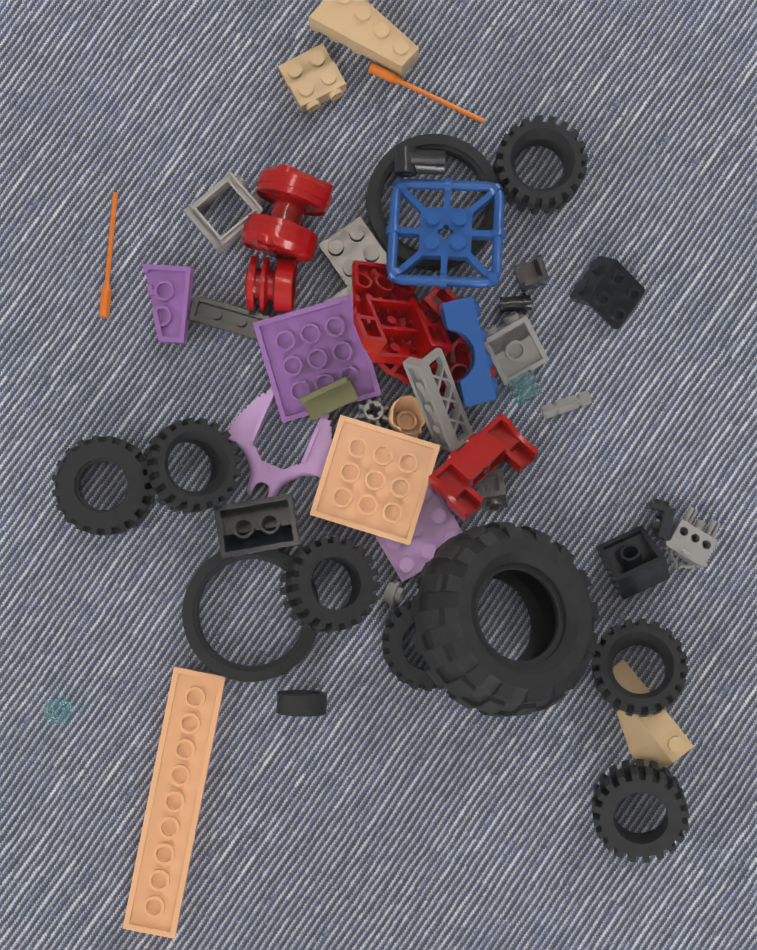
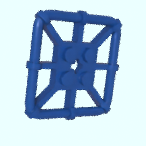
M445 177V180L398 179L393 183L389 225L386 226V235L388 236L386 269L387 279L391 283L413 286H439L440 289H446V287L488 288L491 286L495 287L500 283L503 240L506 239V231L504 230L505 197L503 186L500 183L452 180V177ZM408 189L445 190L444 208L425 207ZM451 191L487 192L470 208H450ZM401 196L421 215L420 228L399 226ZM494 200L493 229L472 230L473 217ZM443 229H449L453 234H450L448 239H443V235L439 234V232L443 231ZM398 237L419 238V250L400 267H397ZM472 240L493 241L491 271L471 253ZM423 259L441 260L440 276L405 275ZM448 260L466 261L481 277L447 276Z

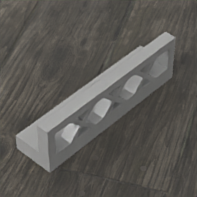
M435 348L423 359L408 357L402 363L433 442L440 445V449L449 452L460 448L473 434L442 349ZM434 360L438 363L435 375L432 374L429 366ZM442 380L446 385L444 397L439 392ZM450 402L454 406L452 418H449L447 413ZM460 423L463 433L457 438L455 433L457 425Z

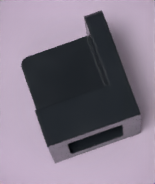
M541 254L535 256L534 260L514 266L513 268L521 292L545 285L549 280Z

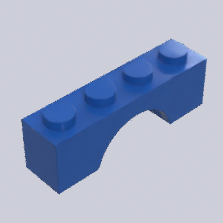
M473 296L439 304L445 331H451L460 335L468 344L471 353L468 370L456 381L463 407L497 400L496 393H499L496 379L492 378L490 373L493 363L490 353H486L484 347L487 337L484 327L479 325L478 317L481 316V310L478 301H474Z

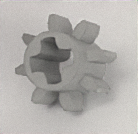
M368 398L365 406L359 404L358 409L364 413L358 416V420H364L366 423L379 427L381 421L388 422V417L383 415V413L389 410V406L383 407L381 398L377 399V401H371ZM373 409L375 413L378 412L377 417L374 418L372 414H369V410Z

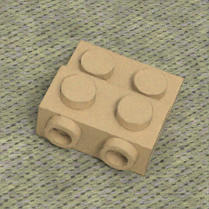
M323 43L278 66L301 113L306 111L313 112L321 107V103L329 99L334 101L340 98L346 91V82Z

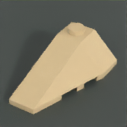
M624 659L612 667L615 679L627 691L638 694L650 692ZM665 709L655 715L653 713L648 714L647 717H639L637 714L628 716L625 715L626 712L616 711L630 754L635 760L643 759L645 766H649L650 761L658 763L659 769L675 762L694 747Z

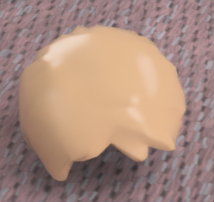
M412 395L402 396L389 409L388 419L392 430L418 438L426 422L417 399Z

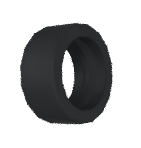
M283 690L277 693V713L280 715L296 717L326 715V692Z

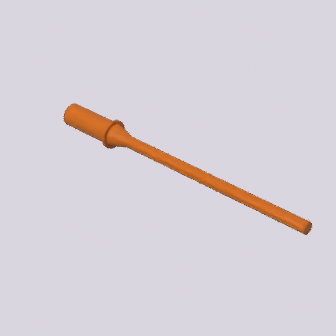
M371 63L368 69L369 73L390 82L391 85L393 83L405 86L482 124L485 121L484 118L404 81L397 75V72L393 73L375 63Z
M113 192L105 282L102 290H100L99 317L106 319L109 318L111 294L113 293L110 286L118 198L117 192Z

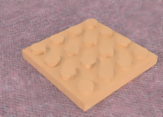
M340 415L309 515L410 546L429 485L428 477L433 472L440 445Z

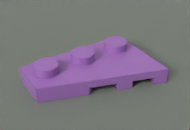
M142 264L147 278L148 294L151 296L152 312L159 342L187 345L194 268L191 266Z

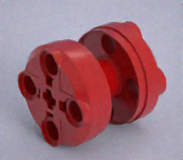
M285 164L264 169L260 172L257 181L256 194L263 200L273 204L271 215L256 213L248 215L241 233L243 237L241 244L278 260L279 258L295 259L297 263L310 262L315 255L318 237L312 231L300 226L303 215L320 217L326 214L332 199L331 192L333 186L326 181L319 180L312 175Z

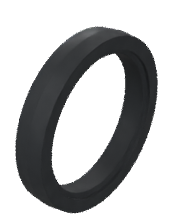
M444 134L414 136L390 149L375 167L366 194L368 221L380 245L387 251L388 236L386 235V226L388 225L383 216L381 199L384 186L394 171L395 147L410 145L415 146L418 150L445 151V155L456 158L467 165L479 181L498 183L491 164L480 151L459 138ZM494 200L485 207L484 218L478 230L493 229ZM398 239L397 260L404 263L418 250L409 247ZM472 240L471 253L475 256L489 241ZM423 259L413 268L437 271L441 269V260ZM448 260L447 269L459 266L466 261Z
M280 549L223 559L220 552L205 561L196 571L185 592L182 621L190 647L208 668L232 680L260 682L276 678L288 672L306 656L313 645L317 632H312V627L307 629L302 627L300 636L293 647L277 660L257 666L240 665L223 658L209 645L200 626L199 606L201 596L208 582L227 565L241 560L257 559L275 564L287 572V569L283 567L286 561L293 558ZM311 578L312 592L320 603L317 589Z

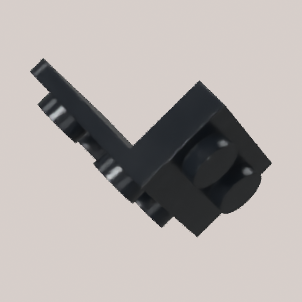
M598 256L592 261L583 278L576 283L569 297L575 303L590 306L611 328L619 329L644 295L645 288L617 259Z

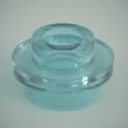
M55 698L46 704L44 714L50 723L59 725L69 719L71 707L65 699ZM56 706L62 708V714L60 716L56 715L54 712Z

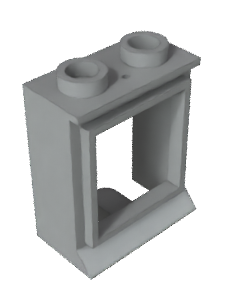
M231 171L191 206L183 209L186 217L196 225L200 233L209 240L219 255L242 236V229L249 214L223 236H220L200 213L229 187H232L252 210L249 214H265L263 209L265 206L264 202L257 194L252 196L247 191L249 186L240 175L235 177Z

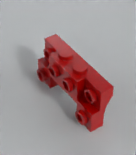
M501 413L477 435L475 433L472 434L460 450L455 449L447 457V461L428 477V484L447 501L446 506L466 522L484 505V498L473 489L503 461L520 474L537 458L539 450L520 434L511 420Z

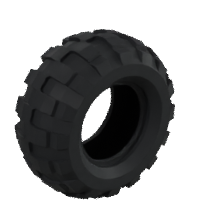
M491 522L483 526L472 527L448 539L436 549L434 557L425 563L416 582L418 583L416 586L419 589L418 594L412 597L410 619L415 620L416 634H413L412 638L416 652H421L427 663L425 670L436 685H443L447 689L446 693L451 699L467 709H478L480 713L486 716L502 718L529 715L536 711L548 709L560 702L565 697V692L574 689L587 671L586 669L589 665L586 663V660L593 656L597 645L598 634L594 633L593 629L594 623L599 619L597 602H591L587 587L592 584L585 570H578L572 562L575 556L564 545L550 542L549 535L525 525L515 527V524L510 522ZM490 578L500 580L511 586L523 599L528 609L531 623L530 638L525 651L517 660L509 659L498 653L486 640L479 624L478 601L483 587Z

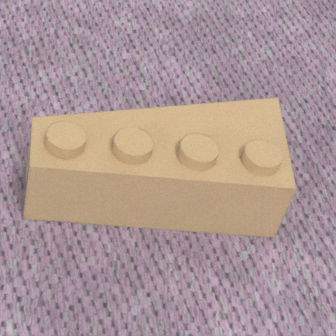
M324 0L309 16L311 30L328 36L330 40L337 44L341 43L352 49V52L371 59L373 63L393 73L397 72L399 77H402L418 60L419 47L366 0Z

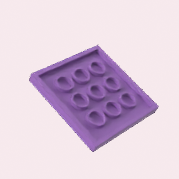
M353 294L253 322L282 423L309 415L304 403H301L299 400L301 396L347 374L359 396V399L348 404L382 395L373 362L364 349L353 323Z

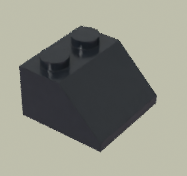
M643 525L596 546V550L611 582L623 600L670 579L666 558Z

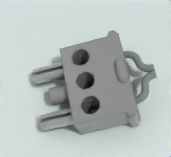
M693 507L689 508L684 519L676 521L669 534V538L661 543L662 548L669 551V557L674 562L673 567L677 570L681 568L707 567V560L718 542L714 536L720 527V523L713 520L706 533L703 532L706 525L704 521L698 519L695 526L691 525L698 513V510ZM673 554L691 565H678V561L673 557Z

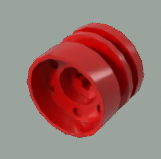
M251 256L249 267L246 271L244 288L247 309L255 311L259 299L260 311H266L268 301L270 300L273 301L275 313L285 314L292 312L296 294L297 260L279 258L276 269H271L269 257L264 258L262 268H260L259 256Z

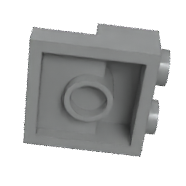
M517 312L506 316L503 319L504 324L496 328L495 325H491L485 328L487 342H484L485 351L490 353L493 367L504 386L549 361L527 315L522 313L518 315Z

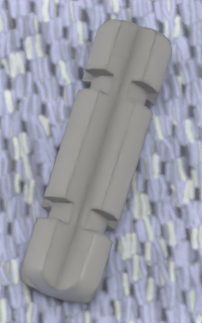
M588 391L578 393L577 396L572 395L557 400L554 404L543 405L541 411L544 418L549 419L556 416L557 413L560 415L578 409L579 406L583 407L591 404V396Z

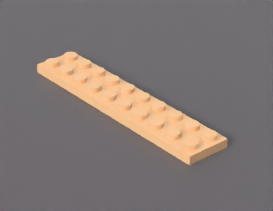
M175 666L173 669L123 929L173 939L176 937L226 677L219 674Z

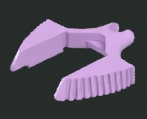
M267 390L266 394L263 392L261 397L257 396L255 401H252L250 405L248 404L247 408H244L243 412H240L239 416L235 417V421H232V425L229 427L230 430H228L231 434L228 439L232 442L236 441L249 463L250 478L246 489L249 496L253 495L255 488L260 483L268 485L269 493L267 497L277 496L284 485L300 477L321 478L332 443V433H330L332 426H330L331 421L328 420V413L320 417L301 464L293 465L284 470L262 461L257 448L254 446L274 400L273 390Z

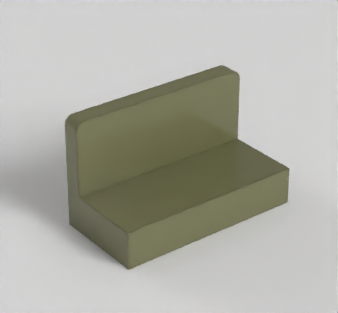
M347 374L301 396L299 400L301 403H304L311 420H315L359 399V396Z

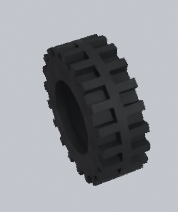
M91 436L92 439L80 440L73 449L68 448L65 451L67 455L62 461L58 460L56 464L59 467L57 474L52 476V480L55 481V489L52 490V496L57 498L58 504L56 507L58 511H62L65 515L64 519L68 523L75 525L76 529L93 535L111 536L122 534L130 528H135L139 525L138 522L142 518L147 517L151 504L154 505L155 502L154 496H151L148 491L152 488L151 483L145 484L143 477L148 475L147 470H142V462L146 461L147 457L143 456V453L136 446L113 436ZM98 462H111L118 465L124 471L127 478L128 490L125 498L118 506L109 510H98L91 507L84 500L81 493L83 474L90 466Z

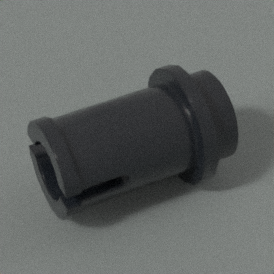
M522 293V296L499 297L500 313L514 311L527 313V311L532 310L531 295Z

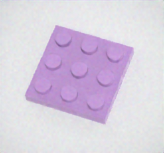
M428 485L410 546L375 535L401 582L422 571L425 563L434 557L436 549L448 539L462 533V530L446 506L442 496Z

